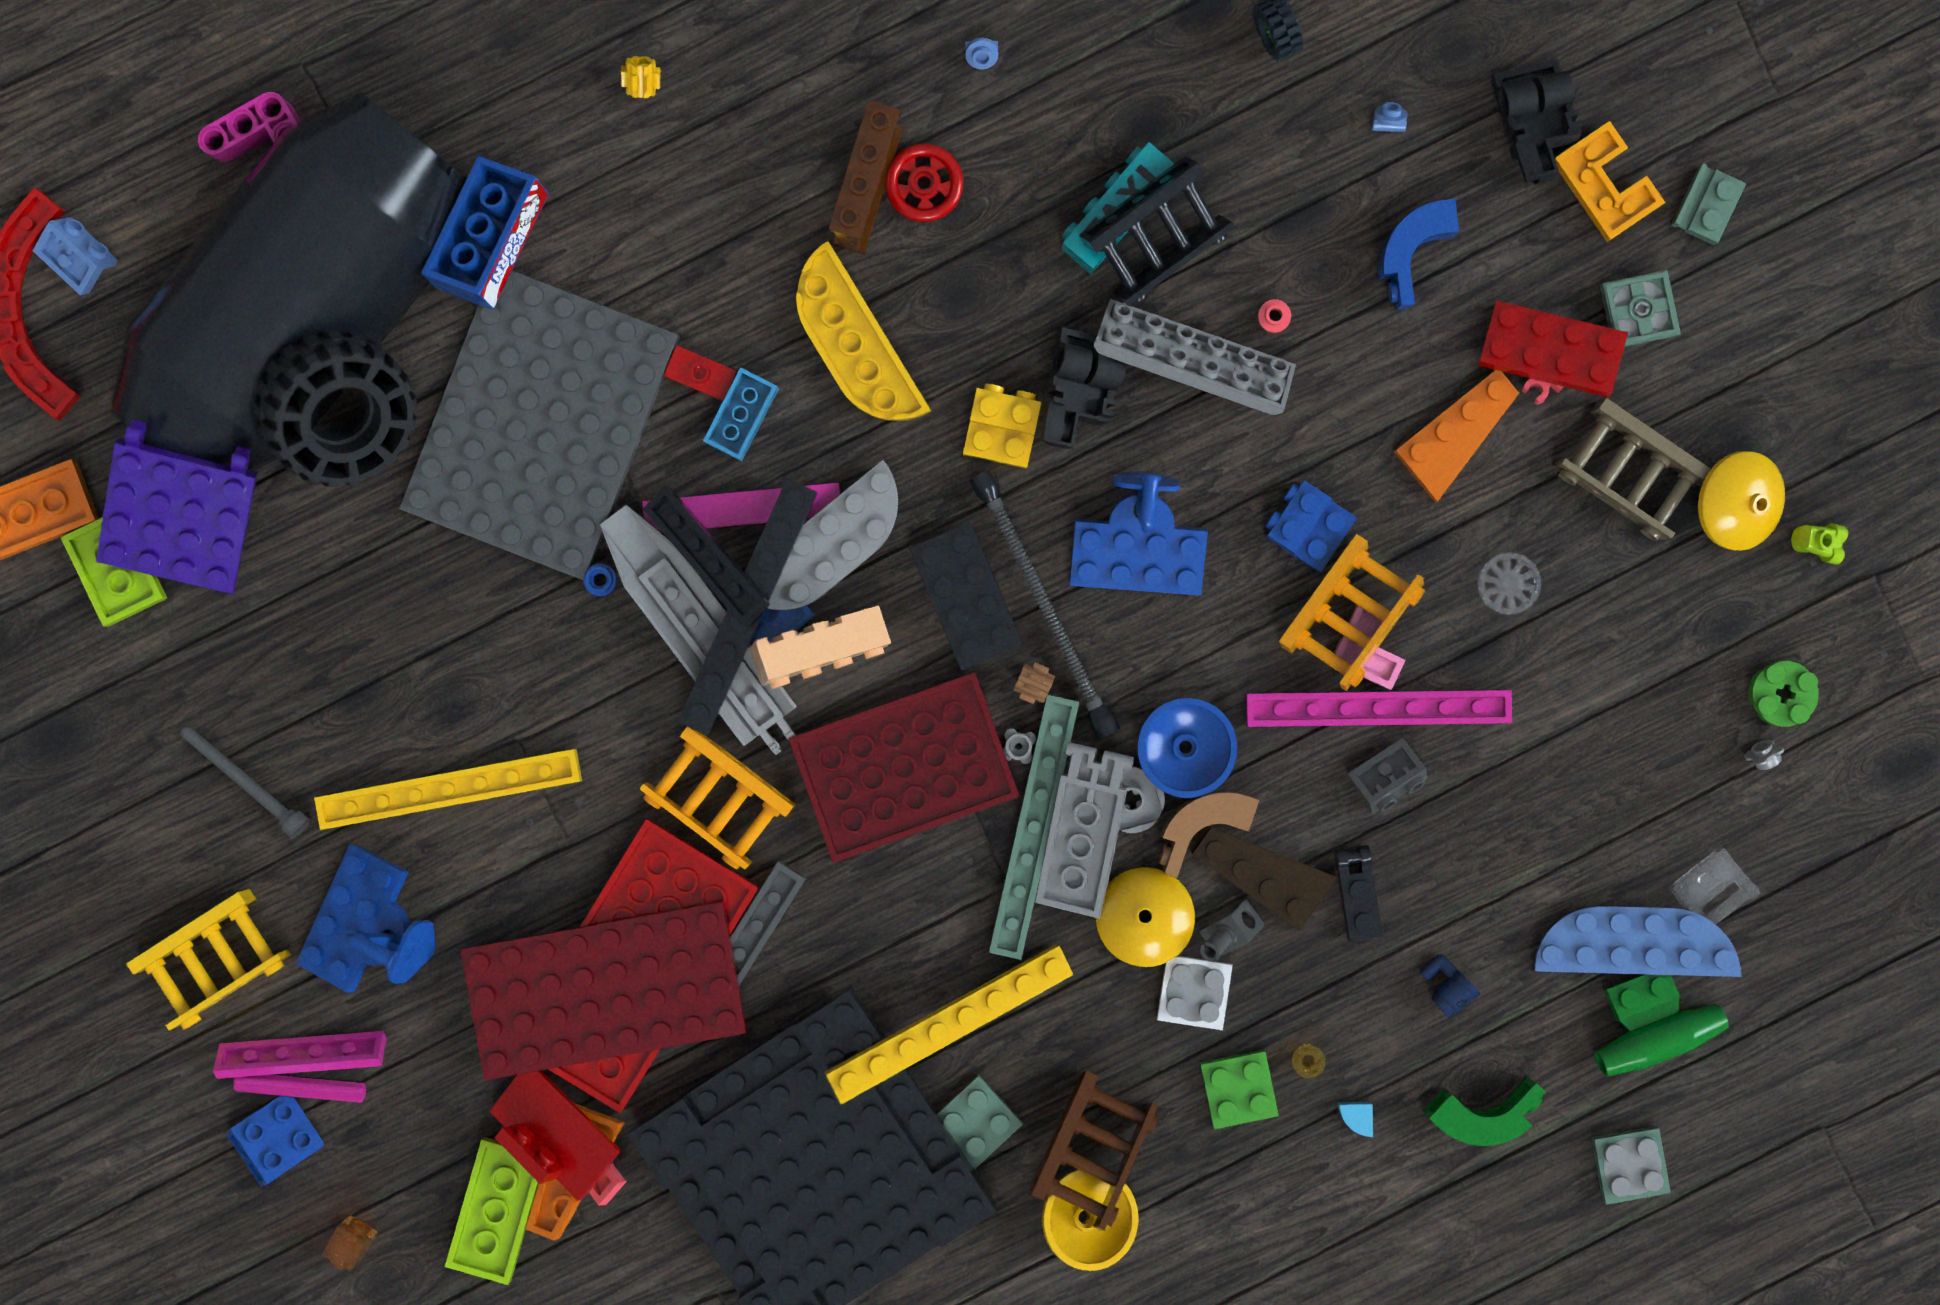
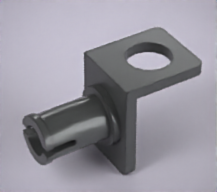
M1247 899L1241 901L1228 916L1201 929L1200 934L1206 941L1200 948V953L1204 959L1215 962L1221 956L1248 944L1264 927L1263 921ZM1242 912L1250 916L1252 928L1247 927L1243 922Z

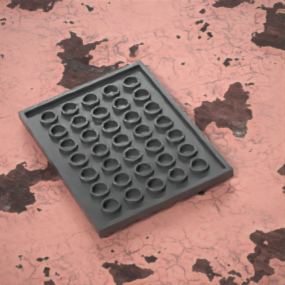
M512 271L494 310L481 305L477 307L399 509L584 580L588 568L592 566L604 535L600 524L612 514L664 380V373L680 336Z

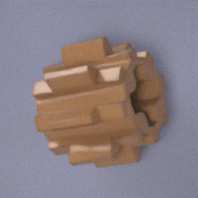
M1036 662L1033 666L1025 663L1014 686V691L1020 693V699L1034 704L1035 700L1044 703L1055 678L1054 675L1048 673L1049 668Z

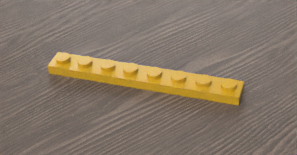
M571 749L315 797L314 799L320 830L580 782L582 781L577 749Z
M1055 944L825 1071L824 1073L839 1103L847 1102L1073 975L1060 946Z

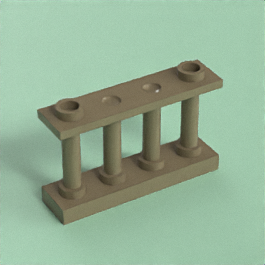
M1608 398L1596 402L1589 413L1597 418L1595 420L1597 425L1571 462L1564 458L1556 461L1553 467L1560 472L1558 476L1562 480L1574 486L1579 484L1642 527L1640 532L1654 541L1672 539L1675 532L1664 526L1689 488L1703 484L1711 468ZM1614 429L1624 436V444L1603 475L1597 480L1582 469L1607 432ZM1642 448L1651 454L1650 459L1652 461L1625 499L1611 490L1610 487L1634 451ZM1669 466L1679 473L1677 476L1679 480L1654 517H1651L1637 506L1661 470Z

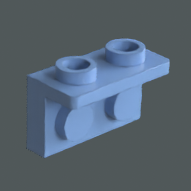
M71 217L49 221L33 249V252L80 296L91 292L103 269L115 267L118 262L104 244L98 242L85 230V227L79 221Z

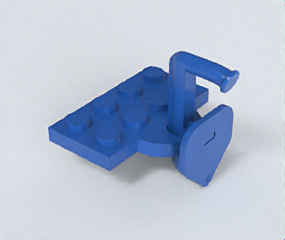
M1145 471L1113 475V485L1121 488L1135 489V492L1126 495L1115 504L1108 521L1075 519L1070 586L1201 596L1208 530L1206 528L1175 526L1174 516L1167 502L1158 496V491L1180 490L1179 480ZM1134 506H1136L1137 515L1133 511Z
M349 844L296 964L347 993L355 992L367 964L371 966L385 965L388 970L387 979L392 983L407 982L433 956L436 950L433 923L429 920H416L410 925V920L405 910L396 903V899L409 872L357 844Z

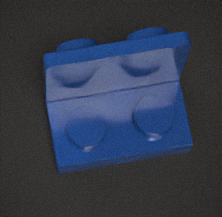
M279 1096L225 1132L260 1187L269 1184L324 1146L321 1137L295 1098L290 1096Z

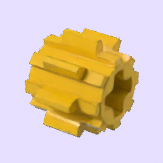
M646 56L627 58L625 65L621 66V87H626V94L631 95L633 98L655 96L656 89H660V67H656L654 59Z

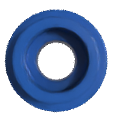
M598 563L588 568L583 582L589 593L595 596H606L615 589L617 576L610 566ZM599 574H604L606 577V583L603 586H598L595 582L596 576Z

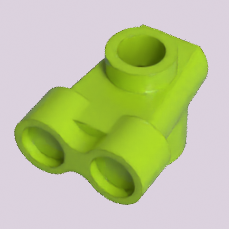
M1830 523L1826 527L1803 525L1793 531L1791 543L1797 552L1813 553L1819 555L1823 562L1838 565L1845 556L1842 545L1848 537V529L1845 526Z

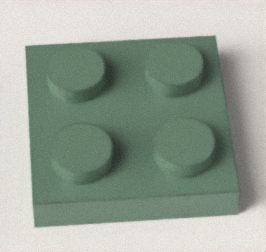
M979 1074L937 1112L945 1128L974 1169L1023 1125L1020 1118Z

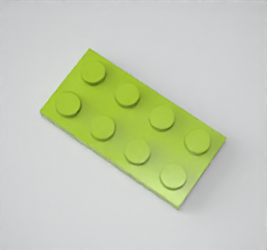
M487 1137L481 1139L445 1267L509 1285L539 1183L497 1140Z

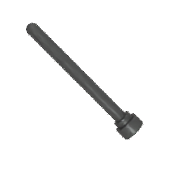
M184 726L181 728V737L280 820L279 825L282 826L281 831L290 839L296 838L308 826L310 819L301 811L296 812L293 809L288 810L192 727Z

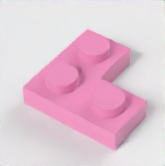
M1356 605L1348 623L1372 638L1383 622ZM1342 635L1334 653L1352 665L1363 651V648ZM1378 647L1363 668L1367 671L1364 678L1388 690H1392L1406 660Z

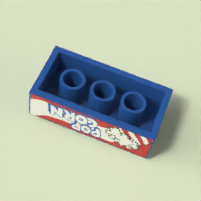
M478 156L421 274L438 290L494 310L549 195L548 191L536 176Z

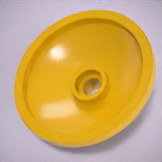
M1739 451L1729 454L1711 468L1703 481L1698 500L1699 519L1704 532L1711 541L1720 547L1740 551L1751 549L1761 544L1771 535L1781 518L1785 503V487L1779 469L1766 456L1750 451Z
M1142 867L1125 871L1109 882L1102 914L1099 919L1096 918V925L1102 942L1115 957L1134 966L1153 967L1172 960L1186 947L1194 930L1195 911L1188 891L1179 880L1164 874L1162 870ZM1143 910H1148L1152 915V919L1148 923H1142L1139 920V913Z
M1078 1169L1067 1173L1058 1180L1059 1183L1102 1204L1111 1186ZM1124 1184L1115 1205L1119 1208L1118 1215L1111 1227L1107 1225L1105 1231L1093 1227L1097 1216L1054 1195L1046 1197L1042 1212L1043 1233L1050 1249L1062 1262L1076 1269L1096 1271L1115 1264L1128 1252L1134 1242L1138 1229V1208L1127 1184ZM1085 1211L1087 1219L1081 1223L1079 1221V1214Z

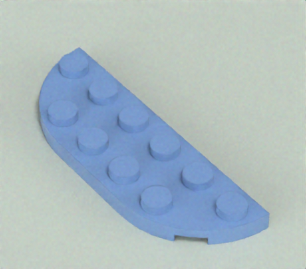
M1592 906L1568 913L1557 921L1543 936L1536 951L1533 971L1742 977L1736 950L1726 934L1717 925L1707 918L1688 910L1661 907Z

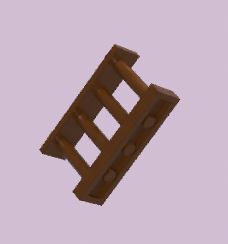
M1089 1071L1081 1072L1027 1195L1039 1201H1044L1046 1196L1051 1197L1054 1195L1097 1216L1093 1227L1105 1231L1107 1225L1110 1227L1113 1225L1118 1215L1119 1208L1115 1205L1147 1132L1150 1134L1153 1132L1158 1122L1159 1115L1155 1114L1158 1105L1148 1103L1143 1111L1099 1090V1086L1096 1085L1099 1076ZM1095 1102L1138 1123L1130 1142L1086 1121V1117L1082 1115L1086 1104ZM1082 1133L1123 1153L1124 1156L1117 1172L1111 1171L1073 1152L1072 1147L1068 1146L1073 1134L1078 1135ZM1065 1164H1068L1111 1185L1103 1204L1059 1183V1179L1055 1177L1059 1165L1065 1166Z

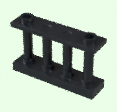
M1187 156L1180 159L1079 234L1080 239L1087 248L1096 254L1099 251L1105 253L1124 284L1114 294L1128 306L1143 300L1147 296L1148 291L1210 245L1223 241L1227 233L1235 228L1233 222L1223 216L1213 217L1195 185L1197 179L1205 173L1199 162ZM1183 191L1203 224V227L1189 237L1185 234L1168 205L1172 197ZM1153 211H1157L1177 245L1162 257L1142 226L1143 219ZM1126 231L1131 232L1150 264L1149 267L1135 277L1115 245L1116 239Z

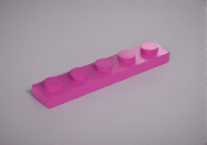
M384 1031L220 1043L213 1073L217 1079L382 1066L387 1038Z

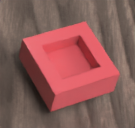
M611 1163L589 1193L598 1206L607 1205L627 1181L615 1165Z

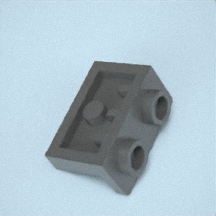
M1401 738L1348 773L1349 779L1368 803L1372 814L1379 810L1381 812L1389 810L1397 803V799L1405 793L1412 794L1421 789L1428 778L1426 767L1404 738Z

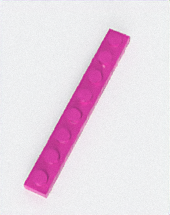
M1512 690L1245 694L1246 727L1512 723Z

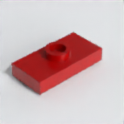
M676 345L664 376L723 401L738 372Z

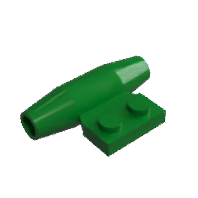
M1641 974L1603 989L1615 1020L1626 1028L1628 1032L1597 1050L1594 1056L1600 1071L1605 1077L1646 1069L1692 1051L1729 1028L1728 1019L1718 1004L1679 1011L1680 995L1671 975Z

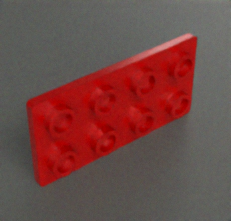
M542 1071L517 1075L490 1110L491 1114L504 1126L495 1139L539 1184L557 1179L578 1201L586 1197L620 1153L619 1147Z

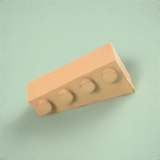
M878 605L840 616L831 623L823 621L812 624L799 633L794 630L781 633L779 636L772 638L770 642H768L767 638L756 640L749 650L761 686L770 684L771 689L790 684L789 678L802 674L803 679L822 673L821 667L833 664L834 669L853 664L852 658L862 654L865 655L866 659L884 654L883 648L891 644Z

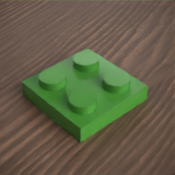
M1264 1049L1199 1062L1214 1129L1279 1116Z

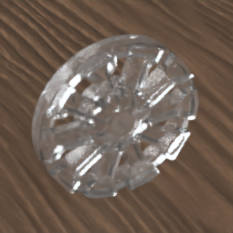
M1518 553L1499 554L1489 559L1480 571L1478 592L1483 602L1493 611L1502 614L1521 613L1536 602L1541 591V576L1538 568L1529 558ZM1512 558L1517 561L1513 570H1511L1510 562ZM1499 560L1503 561V571L1497 565ZM1527 565L1529 567L1528 572L1520 574L1523 566ZM1491 569L1498 578L1488 576V570ZM1533 578L1534 584H1525L1524 580ZM1486 582L1496 584V586L1488 590L1485 589ZM1522 590L1530 591L1532 594L1530 599L1522 593ZM1499 592L1495 601L1492 602L1489 597ZM1514 596L1521 602V606L1518 608L1515 606ZM1505 597L1507 598L1506 609L1501 607V604L1504 601Z

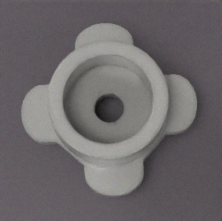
M1008 729L1004 734L1006 744L1003 749L1006 760L1015 759L1020 760L1023 764L1030 763L1033 759L1031 751L1032 745L1036 743V736L1032 732L1023 734L1018 733L1015 729ZM1017 743L1022 745V748L1019 750L1015 747Z
M1764 740L1754 744L1751 750L1745 753L1744 757L1747 761L1752 760L1757 769L1768 770L1781 762V754L1784 752V748L1782 745H1775L1773 740Z

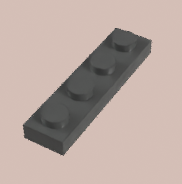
M781 861L777 862L730 937L739 986L806 880L805 876Z

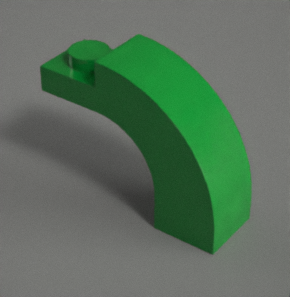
M1527 1077L1499 1106L1489 1110H1474L1464 1106L1444 1088L1422 1112L1444 1133L1460 1142L1476 1146H1494L1514 1140L1533 1126L1523 1116L1527 1112H1533L1540 1106L1542 1102L1541 1097L1546 1092L1536 1082Z

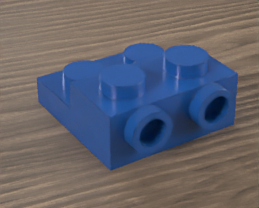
M1304 480L1299 485L1295 483L1291 485L1283 498L1287 504L1281 513L1275 511L1265 525V528L1269 529L1265 538L1310 568L1321 573L1357 517L1333 502L1331 497Z

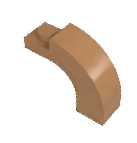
M1212 791L1206 795L1193 797L1185 801L1170 815L1160 833L1162 838L1171 841L1170 846H1164L1159 860V864L1163 865L1162 871L1164 874L1178 877L1189 842L1199 830L1206 826L1226 824L1249 832L1259 800L1233 791Z

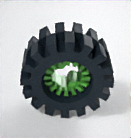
M1265 0L1254 5L1252 9L1254 12L1252 14L1256 20L1254 23L1259 30L1258 35L1263 40L1264 48L1267 47V53L1272 56L1274 61L1278 62L1303 49V35L1299 32L1301 28L1295 20L1297 19L1296 15L1291 12L1292 8L1290 4H1287L1286 0Z

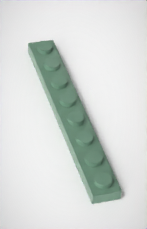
M1051 695L1046 697L989 953L1019 960L1022 959L1060 778L1064 773L1067 760L1066 748L1068 743L1071 742L1079 707L1078 701Z

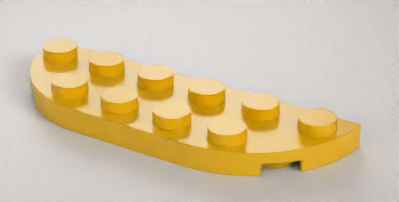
M829 241L825 242L809 257L801 271L796 302L801 323L838 386L848 400L858 409L879 419L904 421L915 419L931 412Z

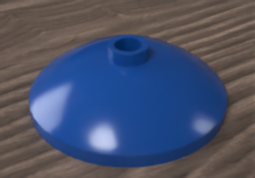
M1194 698L1171 700L1156 708L1142 725L1137 743L1138 759L1146 777L1163 792L1183 798L1199 797L1217 789L1233 770L1237 757L1236 734L1225 714L1214 705ZM1182 741L1190 743L1191 749L1189 752L1182 753L1179 750V745Z

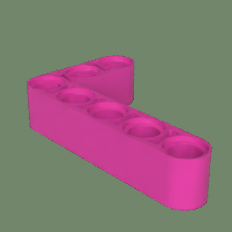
M266 92L205 126L198 135V143L200 148L220 162H228L270 138L275 143L287 127L300 122L301 119L294 107L275 92ZM276 105H281L280 113L275 117H271L272 108ZM252 121L251 130L243 134L242 128L244 124ZM223 137L222 147L214 150L215 141Z

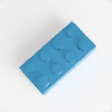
M740 367L703 441L742 461L779 390L778 386Z

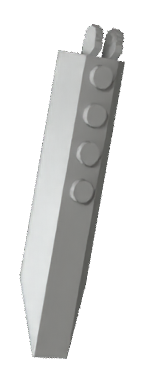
M625 505L600 524L623 586L694 681H696L726 611L675 546L629 506ZM748 648L719 714L743 746L760 735L775 755L780 753L782 750L779 743L767 731L775 723L781 728L787 740L797 736L783 718L797 707L783 687L771 689L770 684L761 686Z

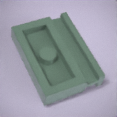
M1703 163L1698 167L1671 226L1679 227L1694 237L1711 245H1716L1721 239L1746 183L1719 170H1712Z

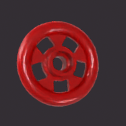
M922 143L903 149L893 158L886 172L885 190L888 200L899 214L913 221L932 222L945 217L956 207L963 192L964 181L960 165L952 154L937 145ZM930 157L931 166L917 168L915 158ZM946 168L950 181L941 183L936 171ZM901 170L910 172L908 185L898 183ZM921 179H928L931 184L927 189H921L918 186V182ZM940 191L945 199L934 207L929 199L936 196ZM909 193L921 200L917 208L905 201Z

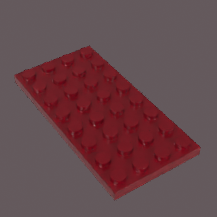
M724 901L461 949L484 1081L745 1034L747 1032Z

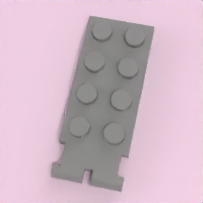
M1069 742L1066 748V755L1072 756L1068 774L1063 773L1060 778L1035 903L1099 919L1102 914L1128 789L1121 787L1125 769L1131 770L1134 757L1104 751L1102 762L1096 761V748Z

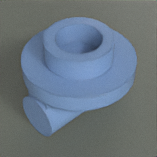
M988 38L965 41L967 62L976 69L992 67L998 60V41H992Z
M1386 102L1375 109L1371 130L1405 132L1408 113L1400 104Z

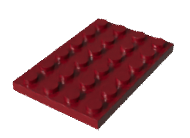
M975 672L789 738L833 863L1020 797Z

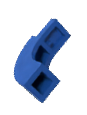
M1455 199L1435 201L1417 208L1408 214L1387 237L1379 256L1377 273L1378 280L1391 279V283H1388L1387 292L1389 302H1394L1395 311L1408 310L1415 304L1410 266L1417 246L1428 241L1453 238L1459 232Z

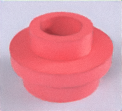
M1269 300L1258 311L1260 326L1270 333L1283 331L1291 321V311L1288 305L1281 300ZM1270 311H1278L1281 315L1280 320H1271L1269 317Z

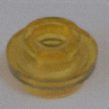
M1302 1045L1294 1052L1292 1065L1300 1076L1314 1078L1324 1070L1325 1056L1314 1045ZM1307 1055H1311L1314 1058L1310 1066H1304L1302 1063L1303 1058Z

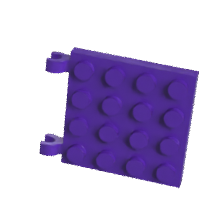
M132 419L131 426H127L125 440L118 438L114 444L96 562L233 594L236 588L257 479L256 472L247 470L251 449L237 446L236 453H233L231 466L144 445L143 441L147 423Z

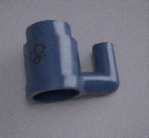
M1440 954L1435 956L1419 972L1427 981L1433 978L1439 971L1448 978L1436 989L1437 992L1431 997V1000L1450 1018L1455 1012L1459 1013L1481 993L1444 955Z

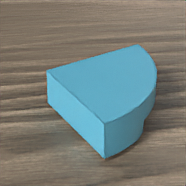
M1338 1102L1339 1113L1347 1126L1360 1135L1373 1137L1372 1103Z

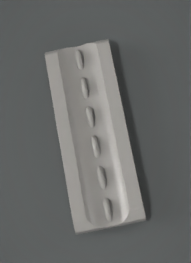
M1112 299L1108 303L1094 343L1095 349L1101 355L1271 415L1283 413L1296 364Z

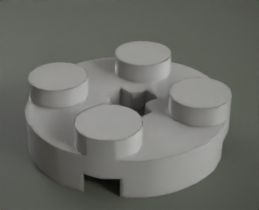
M1132 767L1131 770L1125 769L1121 787L1128 788L1127 791L1132 790L1134 795L1139 794L1140 800L1136 802V808L1130 809L1128 804H1124L1119 830L1126 833H1138L1152 827L1160 817L1165 804V796L1162 790L1151 783L1142 769Z

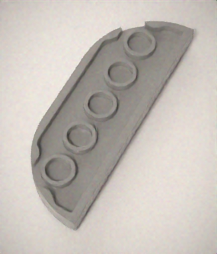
M884 460L879 462L803 525L767 609H796L818 600L871 557L886 542L896 522L898 491L893 475Z

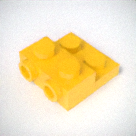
M985 384L984 389L977 388L963 455L1027 469L1041 402L1036 401V394L1017 391L1016 396L1003 394L1004 388L993 384Z

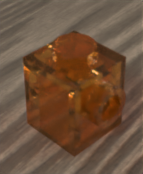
M349 1216L338 1225L322 1255L329 1259V1263L332 1266L341 1270L347 1269L351 1271L362 1261L378 1231L371 1228L366 1222Z

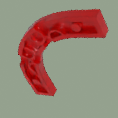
M34 187L15 209L0 231V359L4 364V370L13 382L49 415L61 421L82 395L54 373L35 350L25 327L21 294L25 271L36 243L48 222L58 220L65 210L41 190Z

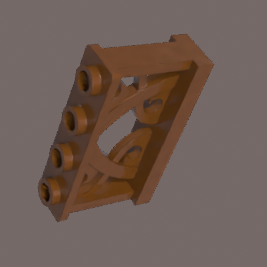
M868 101L829 226L830 231L836 233L833 241L834 246L863 255L866 253L885 192L886 172L889 164L897 154L904 131L902 126L897 125L900 117V110L875 101Z

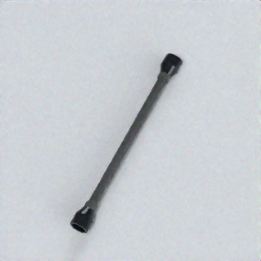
M989 469L974 476L969 482L976 496L987 505L989 511L994 514L996 521H998L997 524L1000 525L999 528L1002 529L1003 536H1006L1005 540H1008L1007 544H1010L1009 548L1013 551L1012 554L1015 555L1014 558L1017 559L1016 562L1019 563L1020 570H1023L1022 574H1025L1024 578H1027L1026 582L1030 585L1029 588L1032 589L1031 592L1034 593L1033 596L1036 597L1035 600L1039 604V608H1042L1041 612L1045 616L1044 619H1047L1046 623H1049L1048 627H1051L1050 630L1053 631L1052 634L1056 638L1055 641L1058 642L1057 645L1060 646L1061 653H1064L1063 657H1066L1065 661H1068L1067 665H1069L1070 671L1073 672L1072 675L1075 676L1074 679L1077 680L1078 687H1081L1082 695H1085L1084 699L1087 702L1085 705L1089 711L1090 726L1097 740L1118 731L1121 728L1114 714L1102 703L1100 697L1095 695L1096 692L1093 691L1092 684H1089L1090 680H1087L1088 676H1085L1086 672H1084L1083 666L1080 665L1081 662L1078 661L1077 654H1074L1075 650H1072L1073 646H1071L1067 634L1065 635L1066 632L1063 631L1062 624L1059 623L1060 620L1056 616V612H1054L1055 609L1052 608L1051 601H1048L1049 597H1046L1047 593H1044L1045 589H1042L1043 585L1039 582L1040 579L1037 578L1038 575L1035 574L1036 571L1033 570L1032 563H1029L1030 559H1027L1028 555H1026L1025 549L1022 548L1023 545L1020 544L1021 541L1018 540L1019 537L1016 536L1015 529H1012L1013 525H1010L1011 521H1009L1008 515L1005 514L1006 510H1003L1004 503L1001 499L1000 485L993 470Z

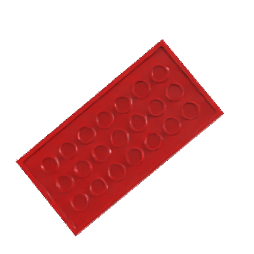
M647 818L580 927L724 901L731 935L760 886ZM660 1049L548 1070L621 1114Z

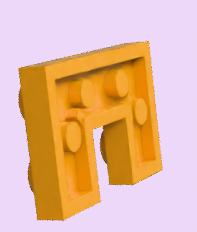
M1610 121L1555 158L1559 173L1606 242L1665 203L1648 176H1645L1620 194L1608 178L1602 166L1628 149Z

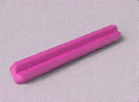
M280 1075L235 1077L233 1082L236 1092L357 1103L363 1102L366 1096V1085L358 1082Z

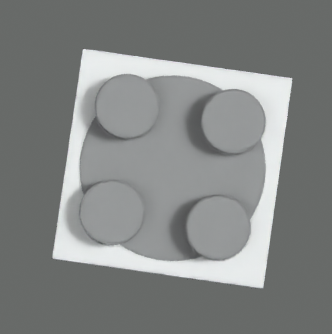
M1179 955L1166 962L1156 1019L1165 1022L1223 1030L1233 965L1231 963L1210 962L1205 959Z

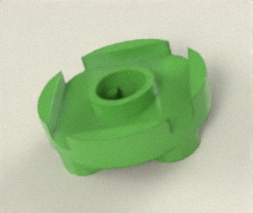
M1775 661L1763 669H1759L1753 675L1748 688V699L1750 705H1753L1755 711L1759 714L1757 716L1767 724L1780 727L1802 724L1809 720L1810 715L1817 706L1819 698L1818 679L1801 664L1791 661ZM1784 685H1786L1791 693L1790 698L1781 703V697L1776 695L1777 689H1783Z

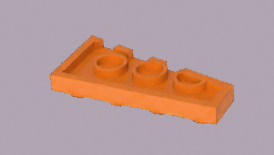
M1494 370L1397 448L1394 453L1434 502H1438L1518 396L1519 392L1502 371Z
M574 1103L614 1143L625 1122ZM557 1179L538 1184L526 1230L553 1241L561 1238L581 1200H576Z

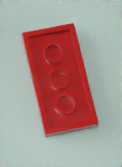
M1496 301L1478 366L1610 398L1628 332Z

